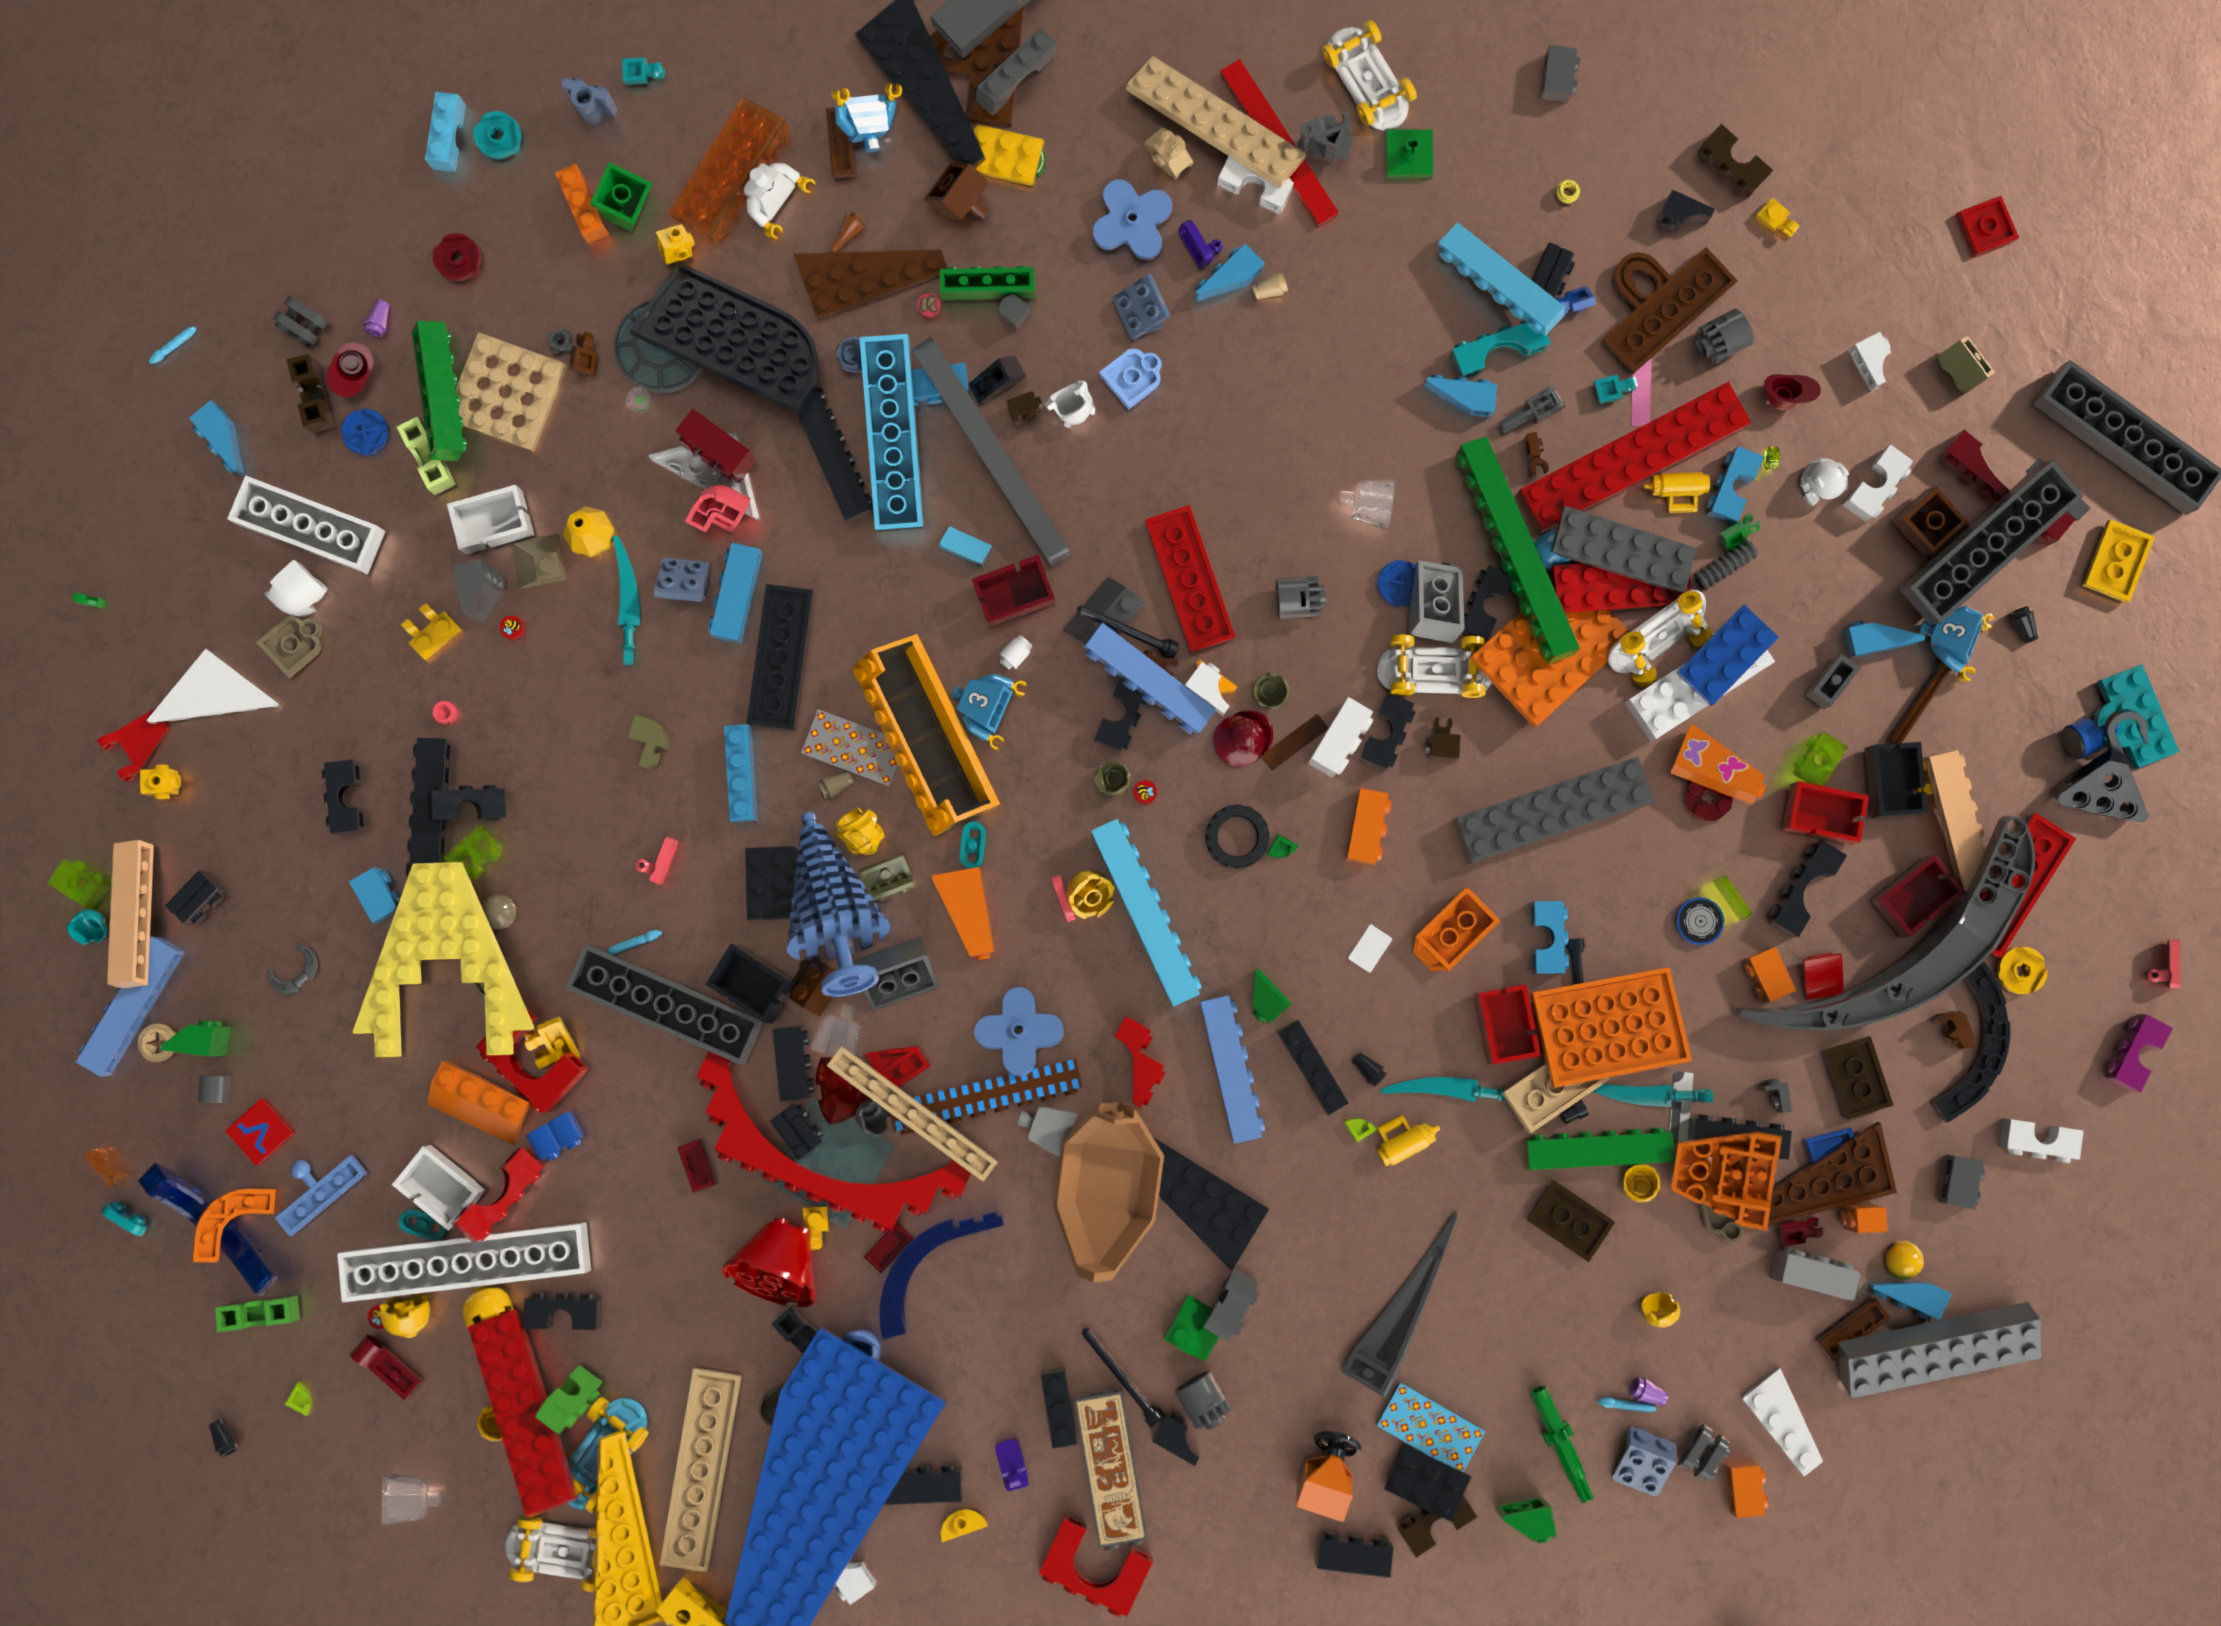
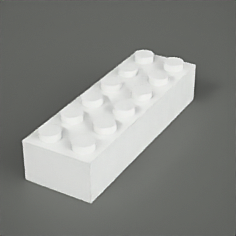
M246 475L227 518L236 525L367 575L386 532L377 525Z
M1766 650L1726 693L1774 663L1775 660L1769 651ZM1686 663L1624 702L1650 742L1709 705L1677 674Z

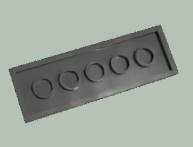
M1564 506L1561 508L1550 553L1683 594L1686 591L1696 548Z

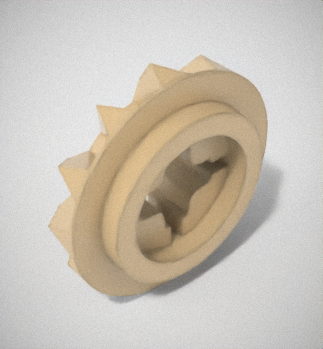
M164 1024L149 1025L141 1032L138 1039V1048L141 1055L152 1062L168 1060L175 1052L158 1050V1046L150 1044V1042L156 1041L158 1036L160 1040L167 1041L176 1032Z

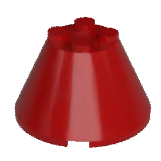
M777 1217L774 1218L773 1222L766 1223L723 1264L721 1269L726 1279L730 1276L735 1280L734 1286L755 1297L775 1304L787 1306L788 1302L798 1303V1308L812 1306L816 1299L811 1238L809 1237L811 1232L804 1227L795 1228L788 1225V1222L782 1218Z

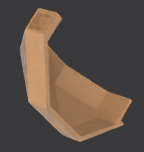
M1119 1102L1099 1104L1062 1141L1054 1209L1077 1275L1092 1283L1112 1280L1156 1220L1164 1154L1137 1111Z

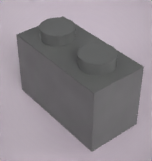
M1549 45L1545 55L1540 99L1568 102L1571 95L1576 93L1577 80H1574V74L1578 72L1580 58L1577 57L1578 48Z
M1843 654L1834 657L1805 695L1823 709L1832 706L1860 670V667Z
M1946 1155L1938 1202L1975 1210L1981 1198L1979 1191L1980 1181L1983 1180L1985 1175L1983 1162Z

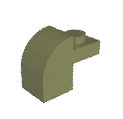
M634 715L628 738L645 744L639 766L653 770V766H657L660 760L661 753L658 752L659 748L669 750L668 734L655 721Z

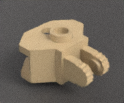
M1163 127L1145 142V147L1155 163L1175 180L1179 177V173L1187 166L1191 167L1193 165V160L1186 151L1184 140L1179 135L1175 136L1171 131Z

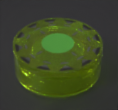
M1768 446L1764 453V468L1766 470H1776L1780 465L1781 452L1778 447Z

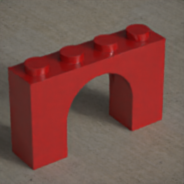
M526 1007L534 1025L539 1019ZM513 1030L514 1054L487 1055L485 1035L476 1045V1048L480 1051V1056L485 1061L492 1063L497 1068V1073L504 1079H508L514 1085L513 1088L517 1093L522 1096L525 1095L531 1101L530 1105L538 1112L546 1113L552 1111L589 1070L571 1052L563 1054L544 1076L534 1077L523 1070L517 1056L519 1043L524 1034L529 1030Z
M1064 1515L1039 1568V1574L1042 1575L1041 1578L1050 1584L1057 1582L1063 1585V1589L1072 1595L1079 1593L1085 1596V1600L1092 1605L1099 1606L1101 1604L1108 1607V1612L1117 1617H1121V1615L1128 1617L1153 1563L1152 1557L1130 1547L1119 1572L1111 1580L1103 1583L1089 1582L1080 1576L1074 1565V1556L1086 1532L1087 1525Z

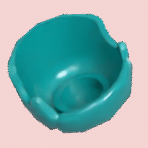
M84 909L76 913L67 924V932L73 940L82 945L92 941H96V944H98L107 936L109 925L107 919L100 912Z

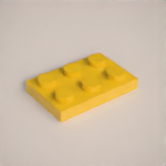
M976 124L974 134L986 160L975 169L984 176L1033 187L1044 139Z
M2112 519L2108 520L2082 586L2124 603L2131 602L2155 537Z

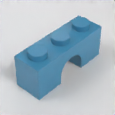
M1737 446L1732 452L1728 451L1723 462L1726 465L1723 473H1719L1715 481V486H1717L1715 495L1711 494L1706 504V507L1709 508L1707 516L1731 526L1739 521L1747 499L1738 496L1734 492L1733 482L1734 480L1752 482L1757 476L1764 456Z
M1564 901L1531 902V926L1544 927L1548 930L1551 937L1550 943L1545 949L1532 950V974H1564L1565 969L1569 968V956L1565 954V945H1568V931L1564 930V921H1567L1568 910L1564 906Z

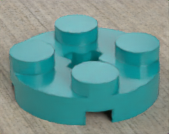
M492 111L484 114L481 117L482 120L478 125H475L473 131L475 144L487 158L505 159L518 153L522 141V132L515 119L502 111ZM497 130L503 134L500 140L492 138L493 135H496Z

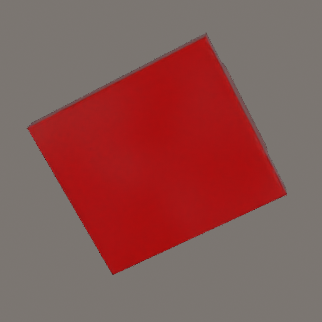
M1824 953L1803 959L1806 1000L1834 996L1844 992L1843 956L1841 953Z

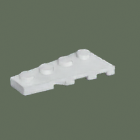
M1777 1367L1743 1394L1741 1399L1800 1474L1805 1477L1820 1465L1823 1460L1781 1369Z

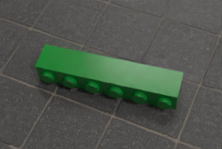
M417 321L412 330V339L430 460L458 461L463 452L466 451L467 445L466 439L462 438L463 418L459 416L458 411L460 397L456 395L455 390L457 376L453 374L452 370L454 356L449 350L451 335L446 329L445 322Z
M1665 1127L1650 1128L1651 1132L1641 1133V1129H1626L1627 1134H1617V1130H1604L1602 1135L1593 1136L1592 1131L1578 1132V1137H1569V1133H1555L1554 1138H1545V1134L1530 1135V1139L1524 1140L1525 1165L1528 1170L1675 1162L1673 1132L1665 1131Z

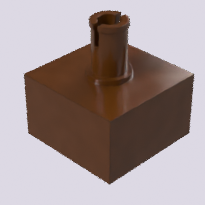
M950 162L926 195L924 201L943 218L962 220L967 212H969L977 221H981L987 215L988 209L981 205L977 199L989 181L969 163Z

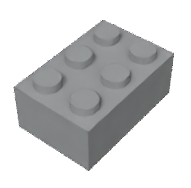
M1784 1247L1783 1251L1775 1249L1769 1278L1854 1301L1861 1272L1853 1270L1852 1264L1831 1259V1263H1829V1258L1808 1253L1807 1257H1805V1252Z

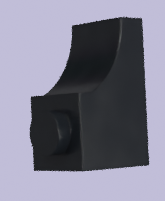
M1672 189L1656 222L1660 223L1664 229L1670 231H1678L1683 224L1690 222L1706 225L1712 217L1715 208Z
M1016 356L998 358L968 384L979 404L1002 391L1012 388L1026 377V374Z
M1166 1412L1152 1436V1442L1195 1466L1200 1457L1199 1453L1187 1442L1185 1432L1188 1426L1184 1423L1185 1418L1175 1412L1171 1415Z

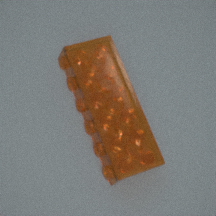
M743 97L668 212L671 217L708 236L712 242L717 244L725 236L728 226L738 216L741 206L747 200L744 187L750 180L751 170L758 168L762 163L768 166L770 161L775 158L782 142L788 138L791 128L785 119Z

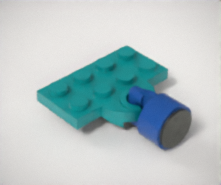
M2143 664L2097 681L2106 704L2095 711L2092 716L2094 721L2088 718L2065 726L2062 733L2063 744L2068 753L2077 759L2084 758L2101 751L2103 744L2106 745L2105 748H2108L2104 732L2107 718L2117 710L2132 709L2138 712L2147 722L2149 745L2143 742L2136 728V722L2133 719H2125L2119 722L2115 733L2121 747H2125L2134 769L2180 752Z

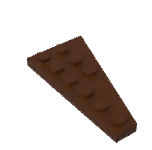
M941 249L794 254L818 321L940 277V269L948 268Z
M1877 1121L1773 1187L1768 1225L1897 1193L1881 1123Z

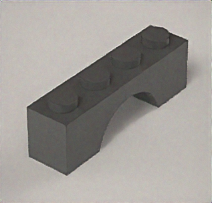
M1039 28L977 86L975 101L993 116L1008 102L1015 88L1028 74L1035 70L1040 72L1055 57L1057 42Z

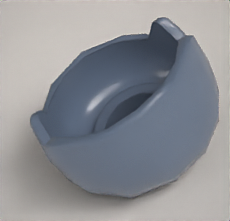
M855 336L844 338L836 349L837 363L847 372H862L860 338Z

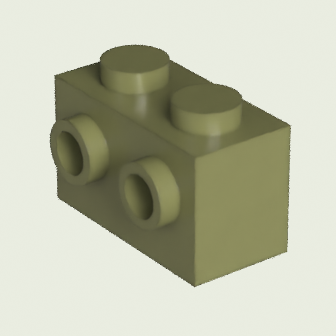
M1968 335L1937 356L1942 369L1950 373L1954 379V385L1957 389L1963 391L1964 394L1995 374V371Z

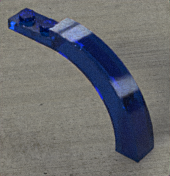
M154 1163L138 1180L148 1196L173 1208L195 1225L202 1212L213 1201L190 1182L157 1163ZM231 1219L223 1228L220 1248L232 1261L253 1292L262 1297L279 1278L261 1255L263 1250L235 1219Z
M996 1211L982 1215V1220L975 1222L973 1218L959 1221L960 1226L957 1227L953 1217L931 1226L908 1244L892 1265L882 1290L879 1311L882 1340L906 1334L908 1331L905 1319V1296L910 1278L920 1261L933 1249L947 1241L1004 1226L1003 1214L997 1215Z

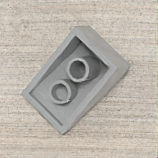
M1418 560L1409 609V635L1454 643L1464 631L1463 568Z

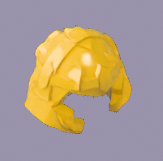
M858 807L843 815L836 822L833 834L846 845L850 853L854 855L863 854L864 856L872 855L877 851L879 843L884 837V832L881 826L876 824L877 816L874 812L867 809L861 815L862 810Z

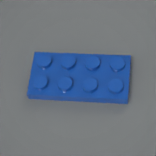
M1743 604L1687 661L1677 674L1710 706H1713L1779 637Z

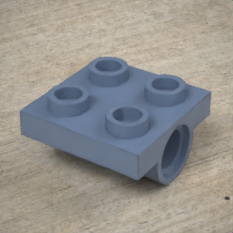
M564 77L561 87L586 123L596 124L602 120L604 115L616 117L618 109L606 88L599 85L592 87L586 85L584 81L578 78L571 80Z
M1146 274L1112 297L1131 339H1137L1143 334L1160 329L1165 325V320L1171 317L1152 274Z
M662 558L653 590L654 597L702 602V598L705 599L707 597L710 562Z

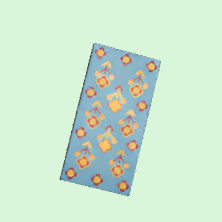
M1401 1382L1398 1383L1376 1423L1381 1429L1428 1456L1462 1472L1466 1469L1485 1434L1483 1429Z

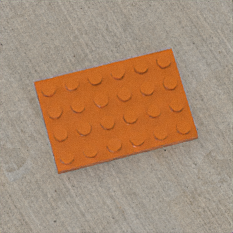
M1610 610L1565 613L1580 646V649L1572 657L1547 664L1545 658H1542L1539 653V644L1536 637L1532 636L1530 632V623L1527 616L1520 612L1472 655L1470 660L1524 718L1536 728L1608 661V654L1612 646L1630 632Z
M1670 967L1537 991L1530 994L1552 1089L1692 1061Z

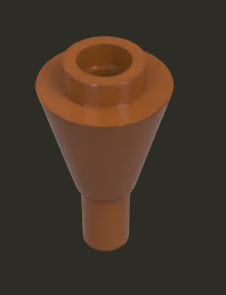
M854 212L850 215L845 213L837 234L838 237L830 249L834 252H839L845 242H848L864 228L861 224L863 219Z

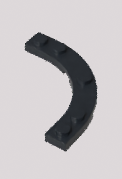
M1984 961L1964 978L1976 997L1982 1015L1983 1039L1980 1053L1967 1076L1951 1090L1932 1101L1943 1120L1947 1123L1970 1109L1989 1092V1088L1994 1083L1996 1077L2002 1072L2009 1051L2011 1034L2010 1021H2008L2005 1006L2007 1003L2001 987Z

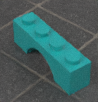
M1522 320L1519 322L1520 325L1515 327L1507 325L1498 329V333L1493 335L1485 333L1478 336L1476 341L1471 343L1463 341L1456 344L1450 354V358L1457 376L1470 378L1482 373L1485 368L1486 355L1493 349L1510 347L1519 351L1524 357L1547 350L1551 344L1548 334L1544 336L1540 332L1535 333L1529 328L1528 323Z

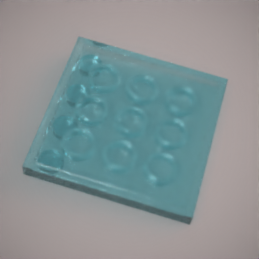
M812 1097L805 1109L809 1114V1117L806 1119L811 1126L816 1124L824 1134L821 1137L824 1142L801 1160H798L786 1143L780 1152L797 1164L820 1175L851 1183L874 1184L896 1145L879 1135L869 1136L858 1127L855 1121ZM763 1179L765 1183L806 1207L829 1206V1203L822 1200L819 1203L806 1198L807 1194L800 1190L794 1193L785 1189V1184L776 1180L775 1183ZM828 1208L829 1221L847 1230L852 1221V1218H850L851 1213L844 1210L838 1213Z

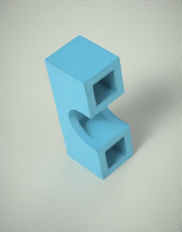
M435 92L425 160L435 170L456 172L459 149L456 146L455 135L457 127H463L466 104L458 94Z

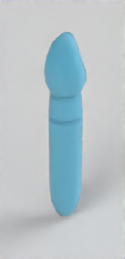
M189 327L161 347L160 350H156L148 362L155 364L162 361L166 355L191 338L196 332V327Z
M650 930L645 935L643 934L609 947L606 952L613 955L624 952L644 943L654 941L662 935V932Z
M1610 1397L1597 1400L1598 1404L1606 1408L1648 1413L1657 1410L1655 1405L1646 1402L1613 1399Z

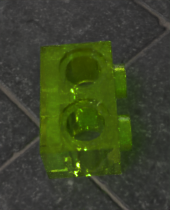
M479 825L444 858L448 862L463 863L464 858L470 856L472 864L470 867L465 868L469 879H475L484 871L483 867L489 861L492 863L501 856L502 853L500 851L504 848V845L486 826ZM487 839L490 847L486 852H483L480 846Z

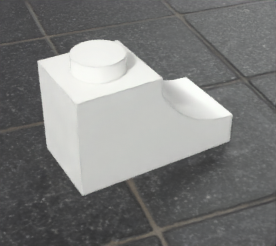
M1879 332L1855 344L1848 350L1870 391L1886 382L1883 375V362L1885 357L1891 353L1889 341Z
M1202 662L1185 686L1223 716L1230 705L1224 701L1219 692L1218 682L1221 680V675L1218 673L1220 670L1211 663L1206 665Z

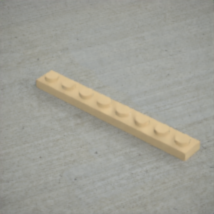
M844 1046L840 1047L827 1066L981 1181L984 1182L998 1163L996 1159Z

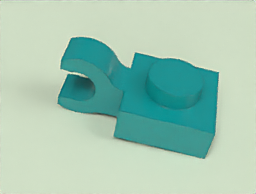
M645 57L622 58V81L625 85L648 83V77L665 78V68H662L661 63L647 64Z
M1618 375L1594 380L1593 382L1599 405L1623 399L1622 392H1632L1638 387L1636 377L1619 381Z

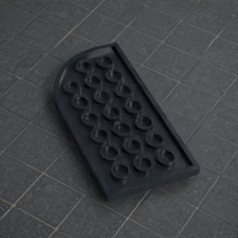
M677 261L630 329L632 336L797 414L800 413L809 399L817 382L818 355L816 346L809 332L796 318L775 306Z

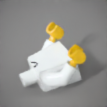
M764 163L760 164L758 168L751 170L750 180L744 187L747 197L748 214L761 227H765L764 232L767 237L777 239V237L773 234V230L775 229L777 232L782 233L783 229L780 225L771 224L769 221L773 219L796 186L794 183L797 182L799 189L807 193L811 192L805 188L806 183L810 182L815 185L814 180L806 176L800 177L799 172L784 163H772L770 166Z

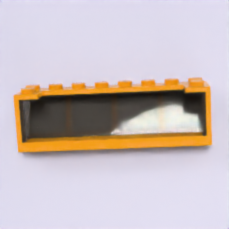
M918 634L872 649L852 666L854 677L860 683L864 697L874 712L875 720L884 733L885 741L890 745L895 761L905 776L906 784L915 797L916 805L921 809L926 825L934 837L983 815L1000 804Z

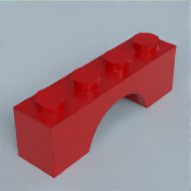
M517 1148L500 1166L504 1176V1188L495 1202L487 1206L473 1203L467 1204L452 1220L451 1224L471 1242L484 1241L492 1232L490 1227L496 1221L499 1223L508 1214L507 1208L512 1202L516 1204L524 1196L525 1192L523 1190L528 1184L533 1185L541 1176L539 1171L543 1166L525 1149Z

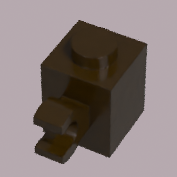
M1435 718L1433 726L1438 733H1431L1429 739H1425L1424 753H1428V759L1457 761L1459 759L1461 735L1450 734L1453 724L1451 718L1447 719L1446 727H1441L1439 725V718Z

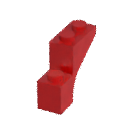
M1126 1016L1114 1037L1122 1041L1132 1054V1101L1134 1105L1141 1108L1142 1104L1148 1105L1154 1094L1150 1091L1154 1083L1160 1084L1166 1072L1162 1071L1164 1065L1140 1052V1049H1146L1153 1037L1149 1035L1151 1030Z

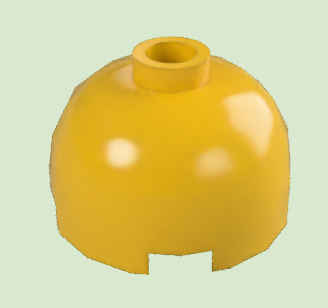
M1084 870L1071 878L1066 889V897L1069 906L1077 916L1083 919L1094 915L1100 917L1112 906L1114 902L1112 898L1113 890L1115 888L1104 874L1096 870Z
M488 1285L474 1288V1293L465 1300L463 1316L468 1328L473 1323L476 1324L511 1311L513 1306L508 1294L503 1289L498 1287L489 1288Z
M417 1293L410 1294L411 1297L400 1300L398 1296L386 1300L380 1305V1318L384 1328L389 1333L403 1336V1338L416 1336L427 1325L430 1317V1305L427 1295Z

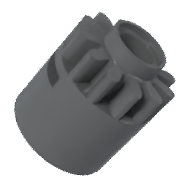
M1733 309L1701 325L1696 331L1699 336L1696 339V345L1700 354L1704 358L1709 357L1711 363L1715 362V364L1754 343L1751 326L1744 314L1738 309Z
M1318 576L1276 579L1278 618L1292 619L1319 617L1321 615V607L1326 606L1325 585H1319Z
M1211 1370L1194 1376L1174 1391L1195 1429L1205 1426L1207 1430L1218 1426L1226 1420L1224 1415L1231 1410Z

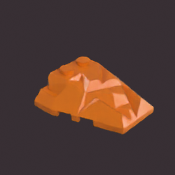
M1753 1132L1678 1142L1671 1190L1698 1204L1703 1203L1714 1209L1713 1212L1719 1215L1724 1214L1734 1219L1735 1223L1740 1226L1767 1231L1782 1136Z

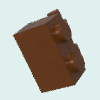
M806 957L798 965L800 968L793 978L797 984L788 998L820 1017L832 998L823 994L821 983L828 974L836 971V969L816 957H813L811 961H807Z

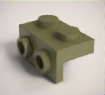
M903 852L858 870L861 880L867 889V894H870L876 902L884 901L889 895L897 892L904 893L915 885Z

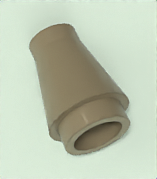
M848 771L821 778V781L817 782L818 789L824 800L828 798L833 799L854 784Z

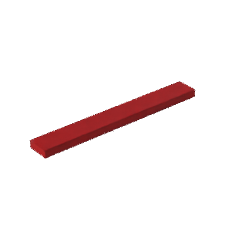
M1241 59L1220 70L1222 78L1246 115L1297 147ZM1304 159L1289 178L1294 182V190L1319 227L1336 217L1339 212Z

